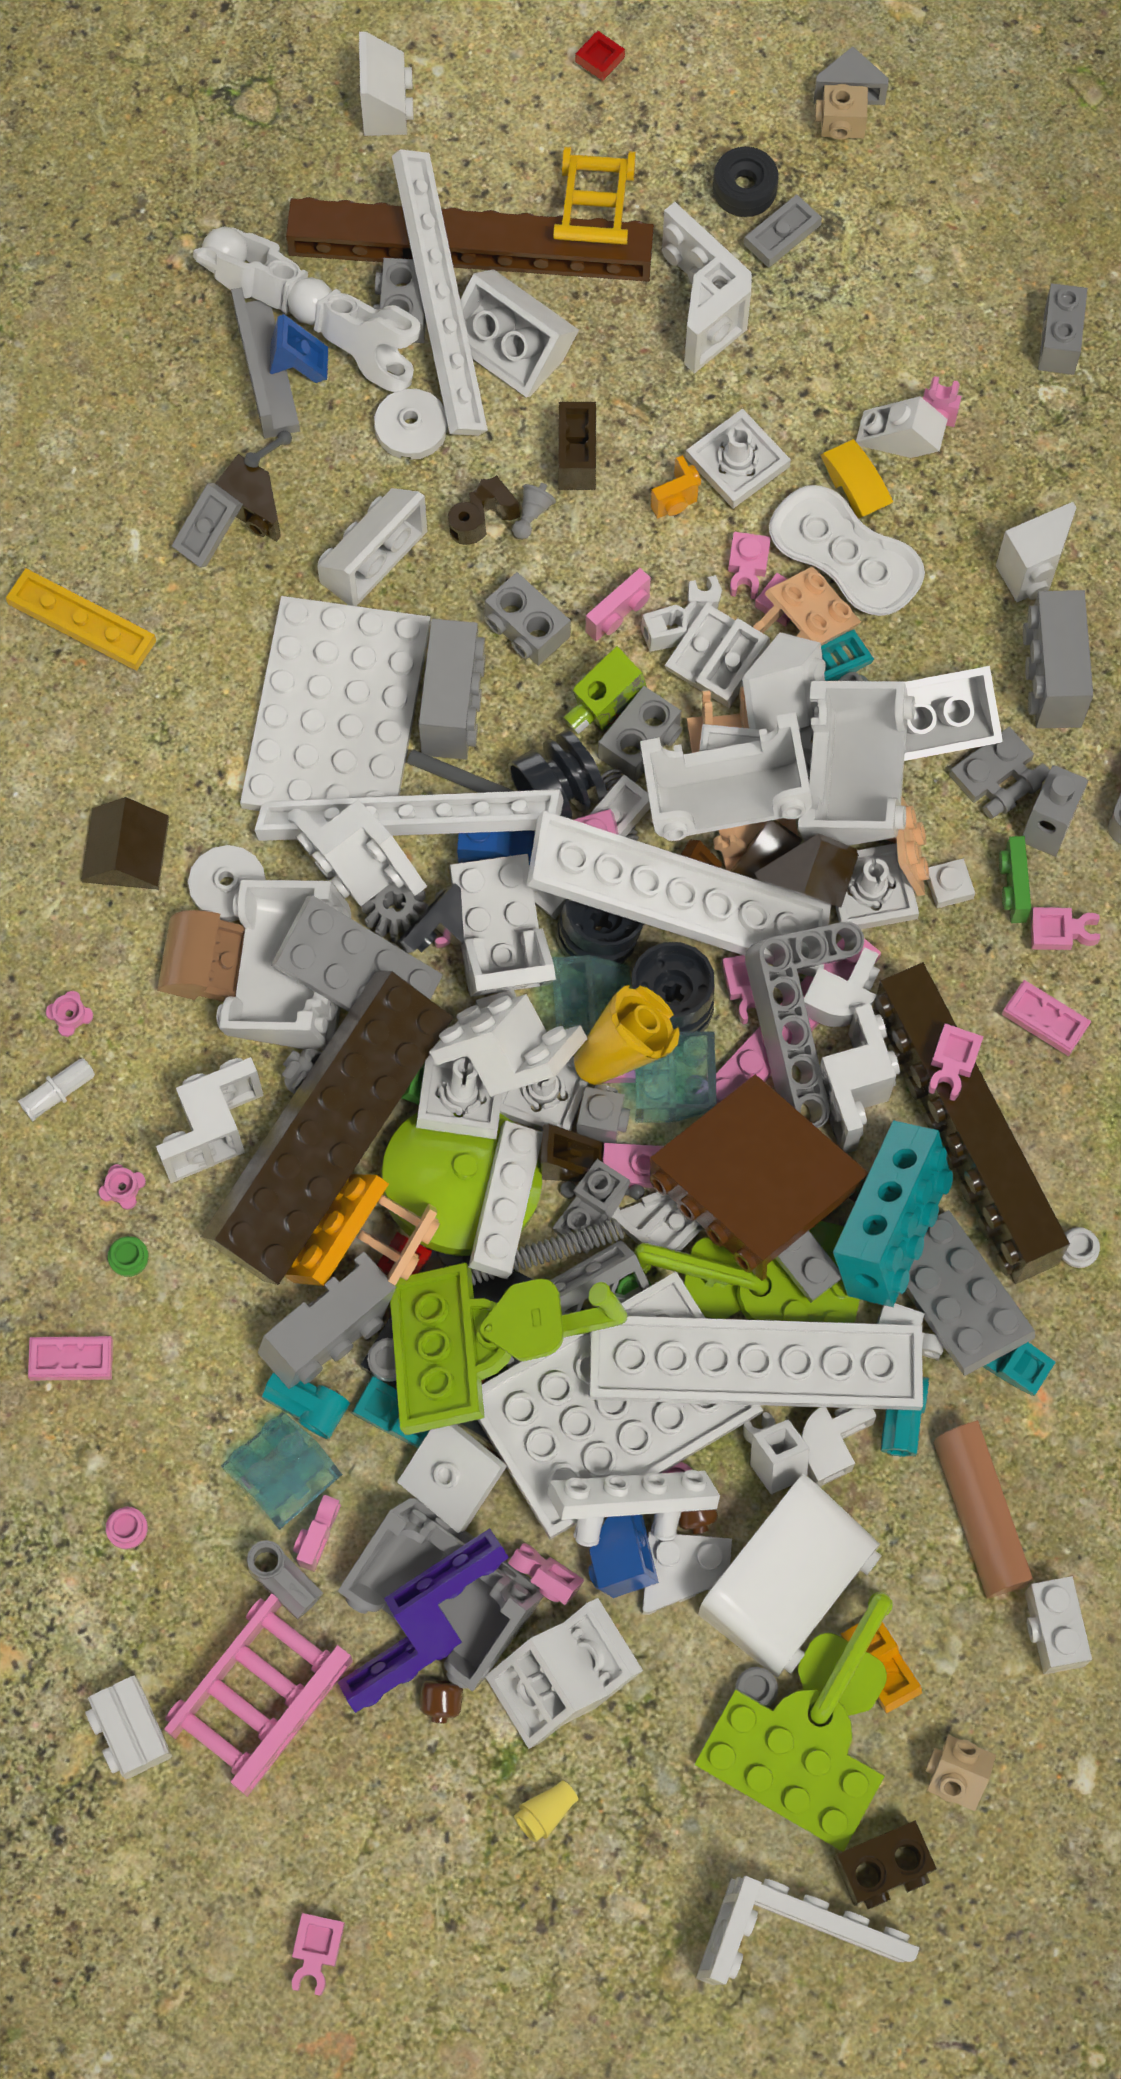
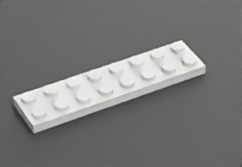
M544 810L537 819L527 886L744 956L751 945L765 939L829 925L831 904ZM801 941L800 951L804 957L808 958V945ZM765 948L764 959L767 963L773 964V954L769 949ZM824 965L797 970V972L815 977L819 967L824 969Z
M628 1316L627 1321L622 1325L591 1332L589 1400L921 1410L923 1407L922 1325Z

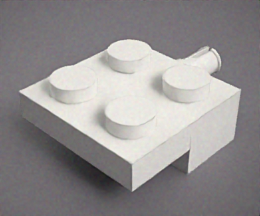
M706 603L665 664V668L700 691L710 690L713 699L730 708L740 693V687L743 686L742 677L770 645V638L739 618L734 620Z

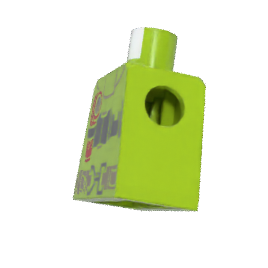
M616 646L573 688L572 691L578 705L563 717L564 721L577 735L592 722L600 730H607L614 724L642 687H647L643 673Z

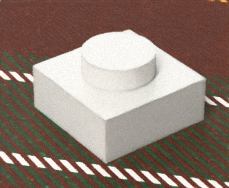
M964 858L929 867V880L927 882L936 908L974 899L975 890Z

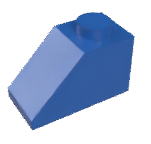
M535 831L459 833L457 847L458 864L528 854L530 866Z
M642 1514L607 1517L601 1528L599 1543L589 1549L592 1564L589 1565L588 1570L594 1587L610 1597L616 1598L659 1583Z

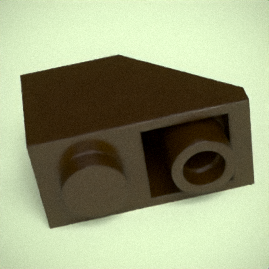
M238 454L215 484L243 504L236 518L245 522L254 534L260 537L266 535L277 542L281 534L269 472L259 466H247L244 463L245 457Z

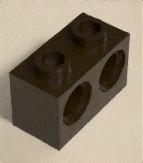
M559 402L558 490H596V402Z
M916 1820L834 1856L835 1863L854 1906L865 1903L867 1910L891 1900L888 1892L904 1885L908 1893L929 1884L928 1874L937 1870ZM906 1847L914 1851L917 1856V1865L914 1870L906 1871L897 1865L895 1861L897 1849ZM868 1864L876 1869L878 1882L875 1887L866 1888L858 1883L856 1869L859 1865Z

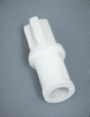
M79 1059L53 1078L47 1076L45 1083L24 1098L18 1100V1102L33 1122L60 1101L63 1103L67 1102L65 1097L91 1080L95 1075L94 1071L85 1059Z

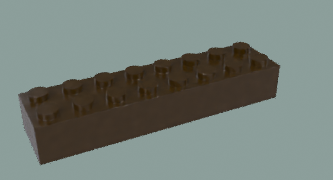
M924 962L880 980L873 1005L874 1015L880 1014L884 1021L887 1036L891 1041L888 1045L889 1051H894L898 1064L903 1065L908 1075L906 1083L912 1097L915 1100H921L926 1110L924 1119L927 1127L939 1131L944 1145L943 1148L947 1151L946 1159L948 1166L951 1170L956 1168L962 1180L959 1185L966 1202L969 1205L974 1203L980 1215L978 1225L983 1236L987 1240H993L999 1252L996 1254V1259L1001 1271L1005 1276L1011 1275L1014 1283L1017 1284L1058 1266L1070 1243L976 1062L970 1078L958 1074L961 1079V1090L954 1101L949 1099L952 1087L947 1082L938 1083L935 1093H929V1084L932 1076L937 1071L942 1070V1068L933 1066L931 1063L945 1024L957 1027Z
M393 971L375 972L200 1237L263 1282L279 1285L430 1055L429 1051L439 1041L440 1033L447 1029L454 1017Z

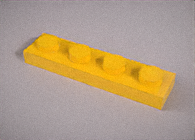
M25 568L6 596L8 605L136 671L156 643L155 634Z

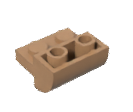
M188 910L172 915L168 926L157 991L192 1000L201 996L224 1002L228 996L236 997L245 927L220 920L221 914L209 911Z

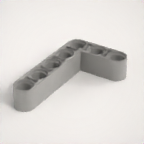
M840 922L774 936L751 945L745 955V964L775 1091L800 1113L802 1104H806L810 1110L809 1121L817 1128L823 1126L828 1121L830 1110L797 970L837 962L858 954L864 945V935L858 925L852 922ZM837 933L844 939V950H841L836 944ZM801 941L808 945V958L804 957L800 951ZM765 948L769 949L773 954V966H770L764 959ZM774 987L778 988L783 995L781 1005L773 997ZM784 1026L788 1027L792 1033L790 1044L782 1036ZM793 1065L800 1069L801 1079L799 1083L792 1077L791 1069Z

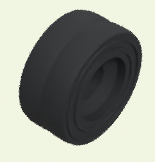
M745 146L729 150L721 156L714 169L713 194L717 203L723 210L738 217H753L765 212L772 205L777 195L779 180L777 166L766 152L758 148ZM741 176H750L756 183L750 188H742L737 185L736 179Z

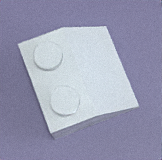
M359 32L360 96L364 136L407 135V120L414 119L413 97L406 98V89H413L412 67H405L404 52L368 32Z
M1073 502L1005 531L996 567L1016 602L1028 597L1030 600H1034L1037 598L1038 591L1049 590L1076 511V506Z
M780 632L746 672L742 680L749 729L773 731L777 727V715L796 712L799 728L811 724V718H814V709L817 707L816 702L810 701L811 681H825V661L822 660L820 642Z

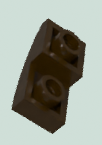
M767 821L748 844L746 852L731 869V872L758 880L755 872L799 846L802 839L778 821Z

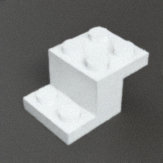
M359 799L321 828L305 810L292 819L301 831L296 836L297 840L308 854L313 856L316 866L326 879L334 884L344 899L351 895L362 906L392 882L398 889L405 885L414 896L427 887L393 836Z
M527 994L510 999L509 995H505L491 1002L488 1007L479 1009L475 1005L460 1012L457 1015L458 1021L455 1025L440 1033L439 1037L441 1040L429 1053L436 1065L468 1056L490 1097L554 1078L588 1038L581 1025L566 1030L563 1026H558L547 1032Z
M871 1004L856 1007L848 1033L853 1049L822 1057L820 1064L829 1103V1121L838 1147L846 1154L857 1150L860 1137L863 1136V1125L867 1124L864 1108L889 1101L892 1089L896 1086V1074L900 1073L894 1051L888 1052L883 1038L887 1037L884 1021L880 1014L874 1015Z
M251 1057L245 1060L241 1058L229 1060L220 1066V1070L206 1076L203 1073L190 1076L183 1081L182 1086L176 1088L192 1131L187 1134L184 1131L173 1133L164 1138L162 1144L156 1146L170 1183L245 1153L230 1110L264 1096L259 1076Z
M597 1598L586 1603L564 1623L527 1640L489 1672L485 1678L528 1749L540 1744L562 1725L596 1709L643 1670Z

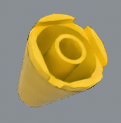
M630 985L624 986L614 994L587 1035L588 1039L574 1055V1066L582 1080L593 1085H599L666 1057L675 1049L680 1036L679 1028L673 1029L670 1018L674 1014L659 995L643 986H639L637 989H630Z

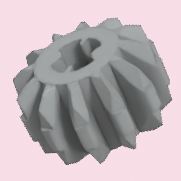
M392 882L362 905V912L367 914L365 918L366 926L368 928L376 927L375 932L380 937L390 932L391 941L395 943L399 938L398 933H405L428 908V904L423 902L426 898L425 891L422 890L414 896L405 885L398 889ZM395 905L397 909L402 908V910L396 912L394 908L389 907Z

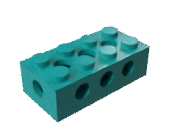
M893 1120L833 1251L849 1297L893 1308L899 1293L903 1294L906 1291L910 1277L909 1271L913 1261L919 1260L921 1257L925 1234L928 1227L935 1225L938 1218L940 1200L943 1194L949 1193L953 1182V1172L949 1170L946 1159L947 1151L943 1148L938 1130Z

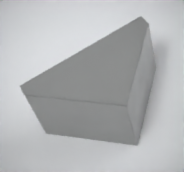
M851 47L816 76L814 103H816V100H823L825 85L846 84L849 86L868 87V105H885L888 77L854 47Z

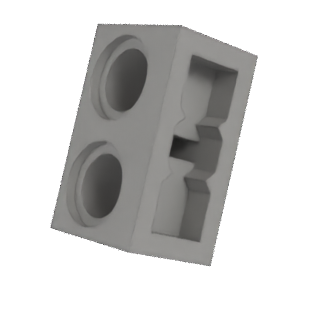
M384 258L383 273L376 272L375 294L381 295L380 305L374 304L373 308L379 310L386 306L396 305L417 318L421 327L419 338L414 343H424L426 318L414 260ZM399 283L407 284L406 286H396Z
M1051 283L1044 309L1038 370L1075 374L1082 347L1088 288Z
M518 572L485 600V621L489 628L498 635L503 633L512 642L514 650L522 658H530L538 666L570 638L571 620ZM508 606L520 608L519 611L514 613L506 612L503 609ZM535 630H542L547 634L542 637H534L530 633Z
M643 686L599 741L598 758L612 768L622 770L621 774L636 783L640 776L645 773L640 741L660 738L662 747L665 745L672 746L682 731L680 726L681 710ZM650 718H657L663 723L659 726H650L645 721ZM628 746H634L640 752L635 755H629L622 750Z

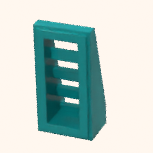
M855 630L846 632L821 646L822 660L825 661V681H838L844 675L850 672H857L871 664L874 660ZM846 645L854 657L853 660H850L842 647ZM831 653H833V655L836 657V659H837L838 662L840 663L839 666L837 665V663L835 662V660H834L833 657L831 656Z

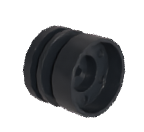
M568 729L556 735V742L549 739L543 743L546 761L538 752L532 749L508 763L509 772L517 791L560 789L563 797L560 815L562 817L572 819L569 801L579 811L585 812L590 809V802L595 805L599 804L607 795L605 784L596 762L582 742Z
M566 899L556 926L557 942L564 955L576 966L590 971H608L622 965L632 955L644 923ZM597 925L603 927L600 931L595 930Z
M663 942L649 948L638 958L632 971V989H637L639 986L647 987L665 1001L674 1014L670 1018L673 1029L679 1028L678 1044L696 1039L708 1028L714 1014V970L708 958L696 947L682 942Z

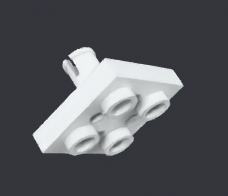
M741 409L689 447L685 458L696 467L697 471L733 509L788 469L791 459L744 409ZM721 469L723 472H726V474L720 473L719 470Z
M897 843L857 850L859 856L847 889L850 890L853 896L848 895L846 892L842 907L835 906L839 923L852 922L857 924L860 929L918 919L919 911L914 890L898 863ZM888 884L891 887H893V885L895 884L896 887L894 889H888ZM879 905L881 906V909L878 911L871 909V907L878 908Z
M429 1055L425 1061L416 1128L496 1139L502 1093L490 1097L470 1059L460 1058L436 1065L432 1056ZM454 1113H456L457 1115L463 1114V1117H456L454 1116Z
M572 1056L554 1078L502 1093L500 1114H503L510 1120L543 1131V1125L552 1124L571 1131L582 1103L585 1087H588L589 1083L578 1076L574 1066V1057ZM560 1093V1097L563 1099L566 1093L568 1096L567 1100L559 1101L557 1099L558 1094ZM539 1104L542 1106V1109L539 1112H534L531 1109V1106H533L534 1109H539Z

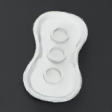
M817 485L799 488L780 503L771 517L769 533L776 547L786 556L813 565L827 573L837 583L846 599L862 612L877 616L892 614L909 603L923 583L925 576L924 565L916 551L906 543L883 536L869 529L857 518L847 501L832 489Z

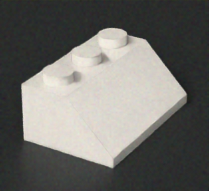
M494 269L473 273L460 299L472 358L525 397H530L562 363L579 329Z
M391 488L384 497H377L371 503L365 517L359 523H352L345 531L341 542L334 549H327L320 557L317 565L320 583L346 604L357 606L427 533L425 496L418 491Z
M990 666L905 682L908 696L915 697V716L913 720L908 719L904 761L1003 742Z

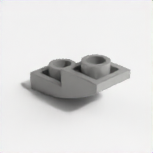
M597 1159L573 1190L577 1197L554 1225V1232L562 1238L563 1233L568 1236L569 1231L574 1233L576 1229L580 1231L582 1227L587 1229V1226L593 1227L594 1224L599 1226L600 1222L605 1224L606 1220L610 1221L629 1187L630 1180ZM585 1238V1241H586V1245H587V1251H584V1250H583V1247H582L581 1242H580V1240H579L580 1247H581V1251H583L584 1253L588 1254V1252H589L591 1249L589 1248V1245H588V1242H587L586 1238Z

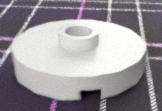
M417 388L403 389L388 395L379 404L374 416L375 435L381 447L392 456L398 458L403 456L410 457L411 460L422 459L433 454L444 443L448 430L445 409L441 401L431 393ZM410 418L417 420L415 423L408 424L405 422L407 419Z
M230 845L212 848L200 855L191 867L188 879L191 899L200 911L221 914L220 920L228 922L237 921L239 917L234 915L233 899L235 894H239L241 880H266L263 866L255 855L244 848ZM224 877L234 879L230 885L220 884Z

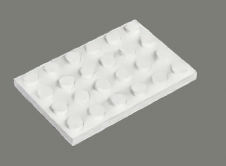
M281 596L240 801L242 809L260 811L261 805L269 801L400 796L430 631V616Z
M677 1272L672 1273L621 1303L627 1312V1316L705 1318ZM591 1332L566 1337L555 1353L546 1357L522 1361L482 1384L485 1418L478 1419L501 1460L507 1465L506 1468L548 1538L552 1539L577 1524V1519H560L547 1495L550 1481L568 1480L570 1478H599L611 1475L630 1476L663 1473L760 1415L763 1409L760 1405L589 1400Z

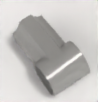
M268 1540L260 1541L253 1545L248 1552L247 1563L252 1578L276 1596L280 1603L297 1620L306 1614L323 1595V1592L284 1554L281 1547L275 1542ZM269 1552L277 1557L278 1565L274 1570L261 1572L256 1568L254 1562L261 1553Z

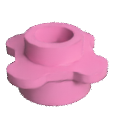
M69 991L65 995L58 997L53 1004L48 1005L46 1008L47 1018L56 1022L59 1026V1033L65 1037L72 1036L76 1028L82 1024H89L93 1019L92 1010L84 1007L79 993L75 991ZM68 1011L73 1012V1015L71 1017L66 1016V1013Z
M113 1165L108 1170L105 1185L99 1189L100 1198L105 1202L112 1200L120 1203L123 1209H132L137 1203L136 1195L139 1189L143 1188L146 1184L145 1177L140 1172L133 1173L131 1170L123 1168L122 1165ZM125 1184L126 1188L124 1190H120L119 1185Z

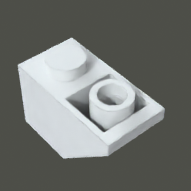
M919 396L865 410L860 422L856 442L862 447L914 458L940 451L948 419Z

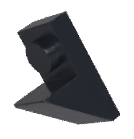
M456 883L447 886L395 943L400 949L407 953L414 952L416 949L423 952L437 937V934L433 932L435 928L454 946L463 945L461 888Z

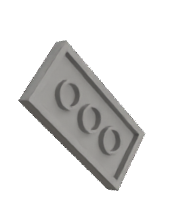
M313 895L306 897L271 964L274 968L348 1012L375 972L393 971L429 999H431L443 976L440 972Z
M948 1210L938 1215L935 1225L928 1227L925 1234L921 1257L919 1260H914L910 1268L906 1293L917 1309L925 1313L924 1319L935 1335H937L939 1341L963 1376H966L1035 1339V1330L952 1213Z

